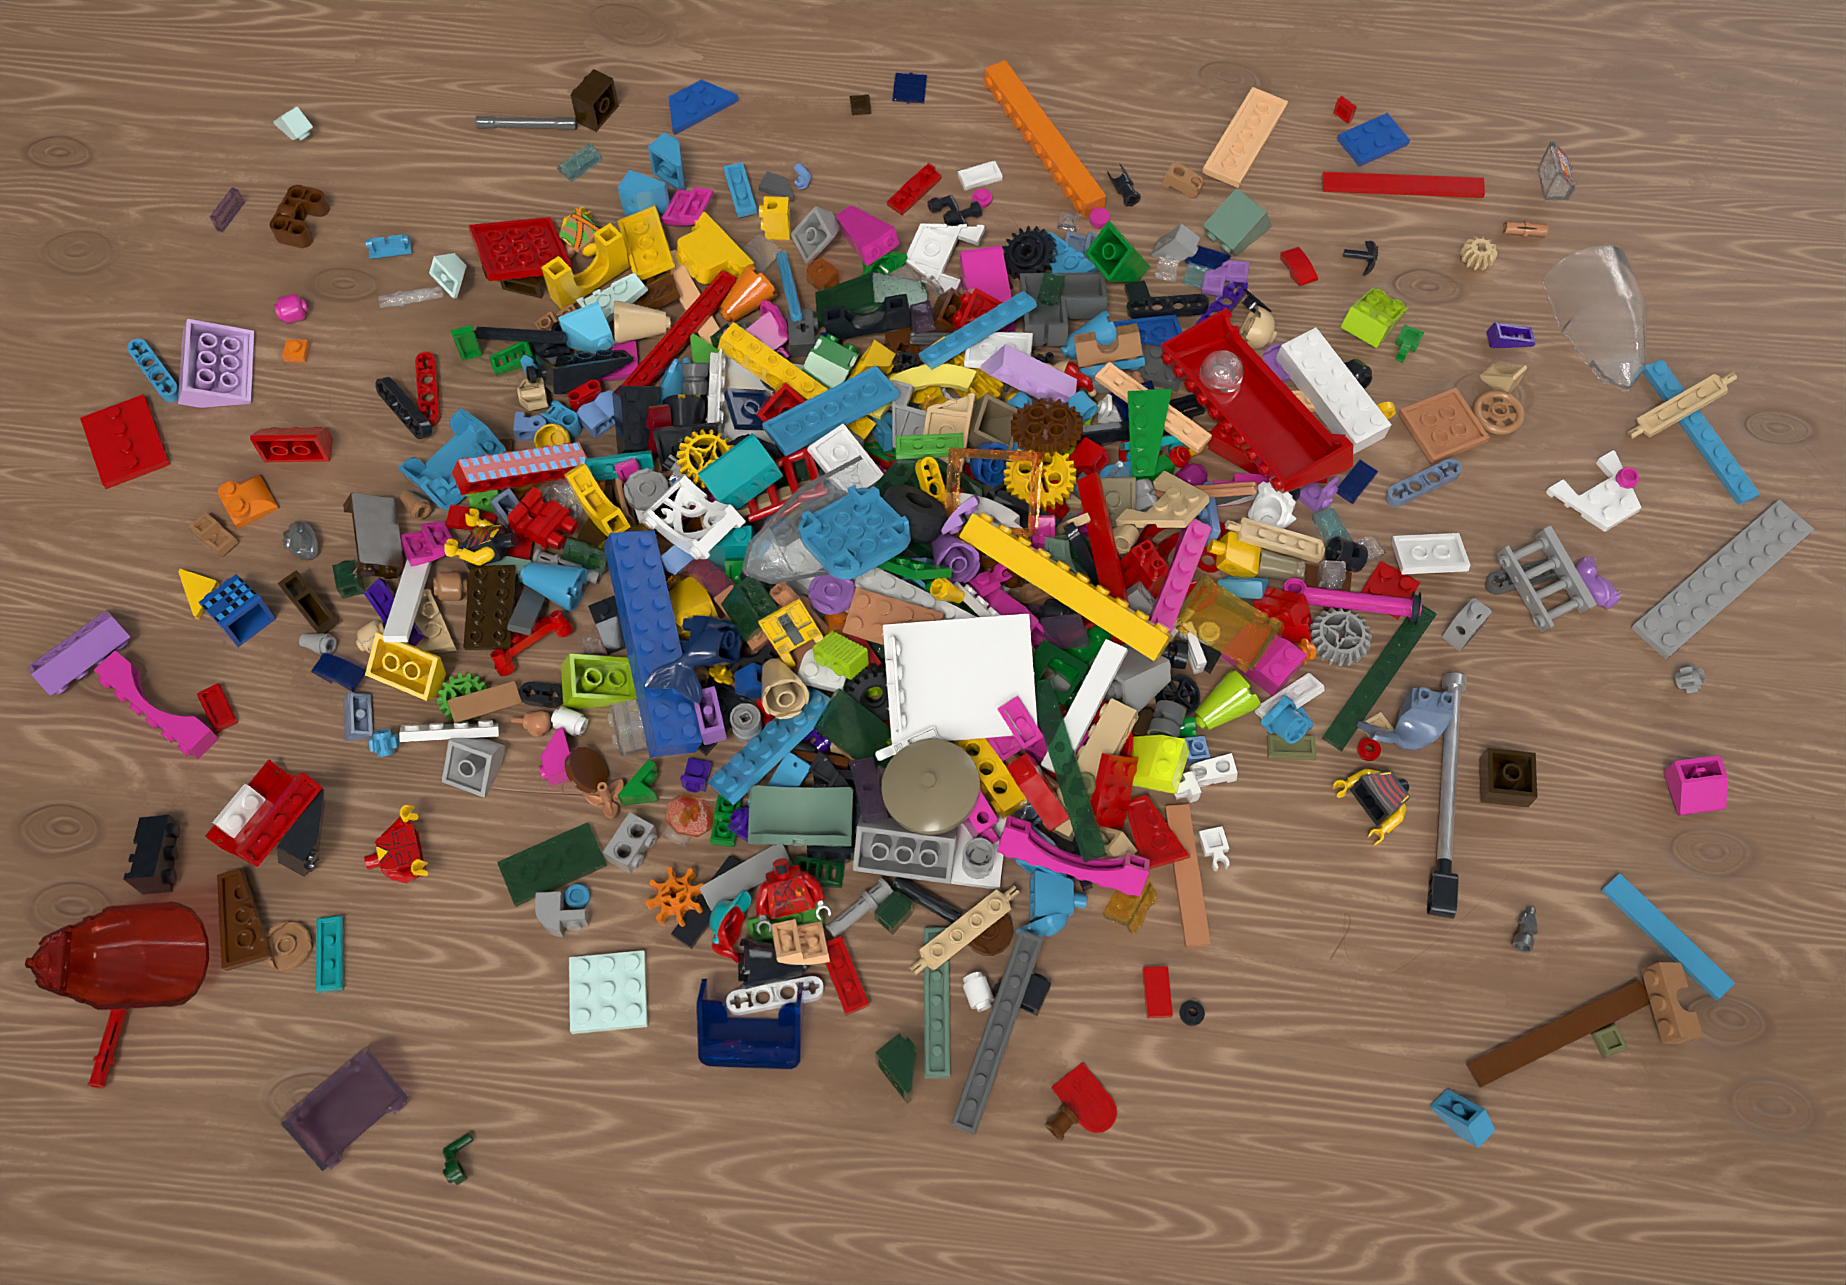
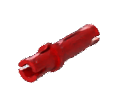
M116 1008L110 1009V1015L98 1054L93 1057L94 1067L87 1084L88 1086L100 1089L105 1088L110 1067L114 1066L115 1063L113 1057L127 1011Z

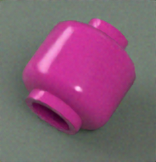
M296 293L279 297L277 303L274 304L279 320H283L287 324L304 320L306 317L305 312L309 311L305 298L301 299Z

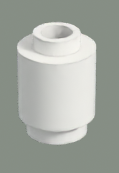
M564 706L559 710L556 709L551 717L553 728L563 727L564 732L572 736H582L587 729L589 721L584 717V714Z
M975 972L964 977L963 989L971 1009H977L978 1012L992 1007L991 1003L995 999L986 977L981 972Z

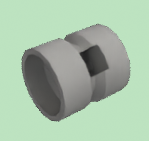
M1142 479L1136 481L1137 511L1147 512L1159 500L1155 496L1156 491L1151 480Z
M748 703L737 705L732 710L730 723L733 735L738 742L747 744L750 739L763 730L760 712L754 705Z
M973 838L964 846L962 867L966 875L974 879H983L989 876L993 870L995 849L991 842L984 838Z

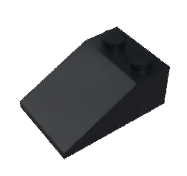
M323 788L293 823L277 846L278 863L305 877L308 871L313 872L320 861L318 856L325 808Z

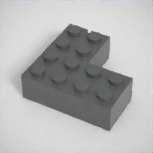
M1101 272L1020 274L1019 293L1022 291L1026 292L1036 300L1037 304L1036 308L1021 316L1023 333H1033L1032 347L1043 346L1044 343L1054 347L1067 346L1068 319H1092L1099 313L1107 310L1108 297L1105 277Z

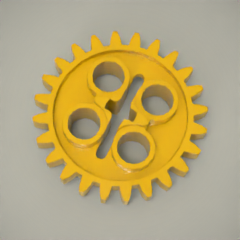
M1018 448V457L1011 455L1012 462H1006L1007 469L1004 470V476L1006 477L1004 478V485H1008L1006 486V492L1037 508L1042 506L1045 512L1048 505L1053 510L1055 509L1056 502L1063 505V498L1069 499V492H1074L1073 484H1076V469L1073 468L1074 461H1068L1069 454L1062 456L1056 451L1053 457L1049 453L1042 457L1041 452L1033 456L1032 450L1023 452ZM1032 461H1035L1040 477L1044 478V485L1048 493L1044 491L1040 477L1036 476V468ZM1047 461V462H1050L1051 464L1045 466V465H1042L1041 463ZM1025 469L1030 471L1027 474L1021 473ZM1052 480L1060 481L1058 484L1050 483ZM1031 488L1039 489L1037 492H1030L1029 490Z

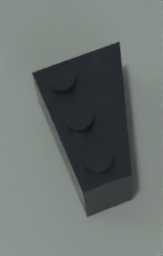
M619 385L612 393L618 454L647 450L651 431L646 427L649 406H656L658 404L662 386Z
M170 815L139 817L133 843L137 844L135 854L129 855L128 861L132 863L130 873L124 874L123 880L142 895L172 892L173 883L176 882L174 865L175 860L178 859L176 840L180 835V826Z

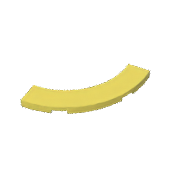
M941 364L932 370L927 365L902 371L888 380L891 383L893 379L913 385V392L934 385L968 392L977 375V371L948 364ZM892 402L867 415L881 420L885 412L892 406Z

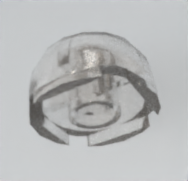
M1225 350L1214 351L1205 357L1200 367L1199 379L1204 386L1213 391L1214 387L1221 389V392L1225 393L1234 391L1239 388L1243 379L1242 361L1232 352Z
M558 479L543 489L542 498L545 497L547 503L552 499L555 500L562 507L569 509L570 516L575 520L584 514L585 510L573 494V489L567 479Z

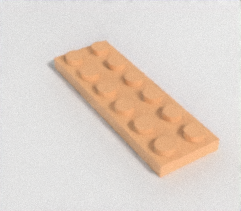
M1252 87L1203 167L1202 173L1239 188L1287 108L1288 101Z

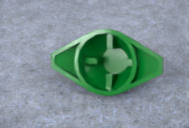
M891 250L868 266L862 261L863 272L860 277L862 287L881 283L890 278L908 259L907 254Z

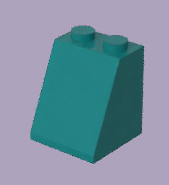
M752 526L732 528L708 551L710 554L708 558L710 572H725L726 558H749V561L753 559V536L756 530Z

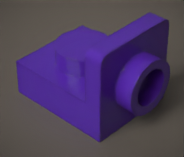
M688 758L685 773L680 778L682 787L693 793L699 791L706 792L712 762Z
M738 807L730 816V823L727 826L730 831L747 843L749 807Z

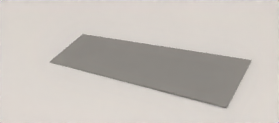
M773 845L699 887L710 910H713L718 901H730L741 890L747 891L765 881V874L774 871L773 862L775 860L785 858L788 861V865L791 866L792 862L784 846Z

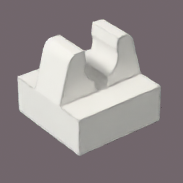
M1192 771L1183 774L1177 794H1174L1176 799L1187 797L1189 803L1199 800L1201 789Z

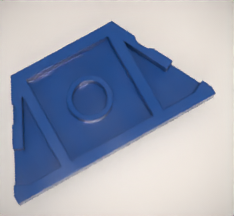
M702 79L668 97L673 134L676 135L739 101L738 95Z

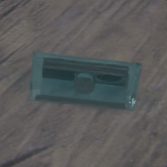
M589 143L559 164L557 169L572 182L603 159L592 144Z

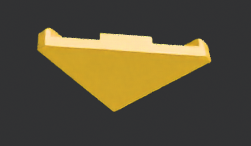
M179 569L178 572L193 616L199 620L205 610L198 602L206 594L217 589L220 584L216 580Z

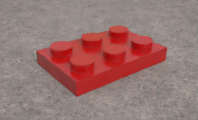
M1102 753L1095 781L1096 788L1092 794L1087 816V825L1123 828L1128 802L1132 794V784L1137 772L1138 758Z

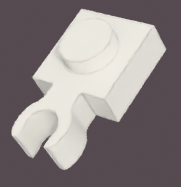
M1223 827L1199 831L1198 837L1204 856L1212 855L1213 870H1218L1217 861H1222L1225 869H1227L1229 859L1224 853L1229 851V846Z

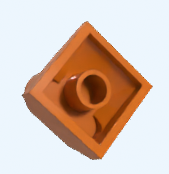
M260 474L238 483L227 481L219 487L217 492L237 529L279 509Z

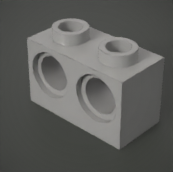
M629 812L604 849L605 859L631 874L634 868L637 869L644 859L643 854L647 848H651L657 840V832L654 825ZM644 831L643 836L639 838L633 837L635 832ZM623 851H631V854L628 857H620V854Z

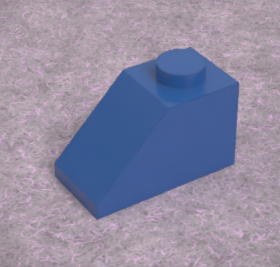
M751 663L735 672V694L751 699L761 698L762 665Z

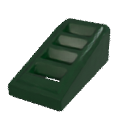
M795 856L794 865H799L801 869L806 867V872L811 874V869L816 868L814 878L820 882L821 887L842 889L844 864ZM822 868L826 869L825 879H821ZM831 869L836 870L835 881L830 880Z

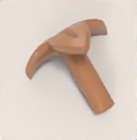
M623 779L616 780L608 787L606 783L601 782L597 785L598 791L595 793L583 792L586 801L593 806L605 803L602 813L608 818H614L619 813V805L612 800L619 799L618 793L624 788Z

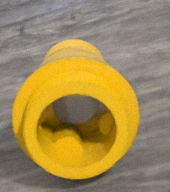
M946 578L935 579L931 584L930 593L936 600L955 602L957 604L964 600V591L957 588Z

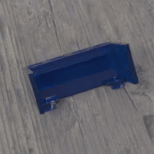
M702 978L696 1002L698 1058L702 1064L710 1067L793 1069L799 1065L804 1018V982L798 983L796 1003L782 1005L778 1012V1019L728 1017V1008L723 1002L708 1000L707 979Z

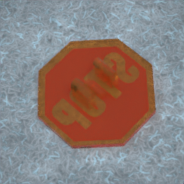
M681 794L667 802L665 821L677 834L698 838L712 829L714 810L703 798Z

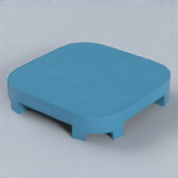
M856 485L847 487L848 494L814 514L809 510L802 514L798 531L803 546L835 578L854 579L904 551L911 541L909 521L906 516L901 517L880 496L879 489L874 486L869 489L856 488Z

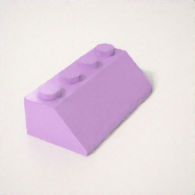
M1007 344L995 352L980 368L990 376L1020 391L1030 394L1039 400L1043 398L1045 402L1052 398L1053 402L1061 399V404H1063L1076 394L1077 379Z

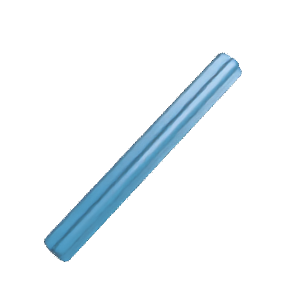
M785 251L777 252L776 260L791 320L793 322L801 321L802 311L787 253Z

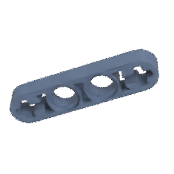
M1446 459L1392 485L1385 496L1386 502L1390 506L1400 507L1456 480L1462 471L1461 463L1456 459ZM1447 468L1455 470L1454 472L1452 470L1446 472ZM1430 474L1435 475L1438 478V482H1431L1427 476ZM1411 483L1418 484L1419 487H1420V490H1419V491H1414V490H1412V489L1409 487V484H1411ZM1393 493H1394L1395 495H1399V494L1402 493L1400 499H1399V497H1397V496H1396V497H1393V496H1392Z

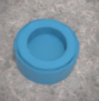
M574 884L565 892V901L573 910L584 909L590 902V893L584 885Z

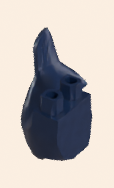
M693 615L691 618L683 619V631L690 632V639L681 640L680 642L682 653L684 654L679 659L653 670L646 680L645 687L650 689H675L691 701L700 703L702 688L694 672V667L728 665L739 662L742 641L740 633L733 622L713 616Z

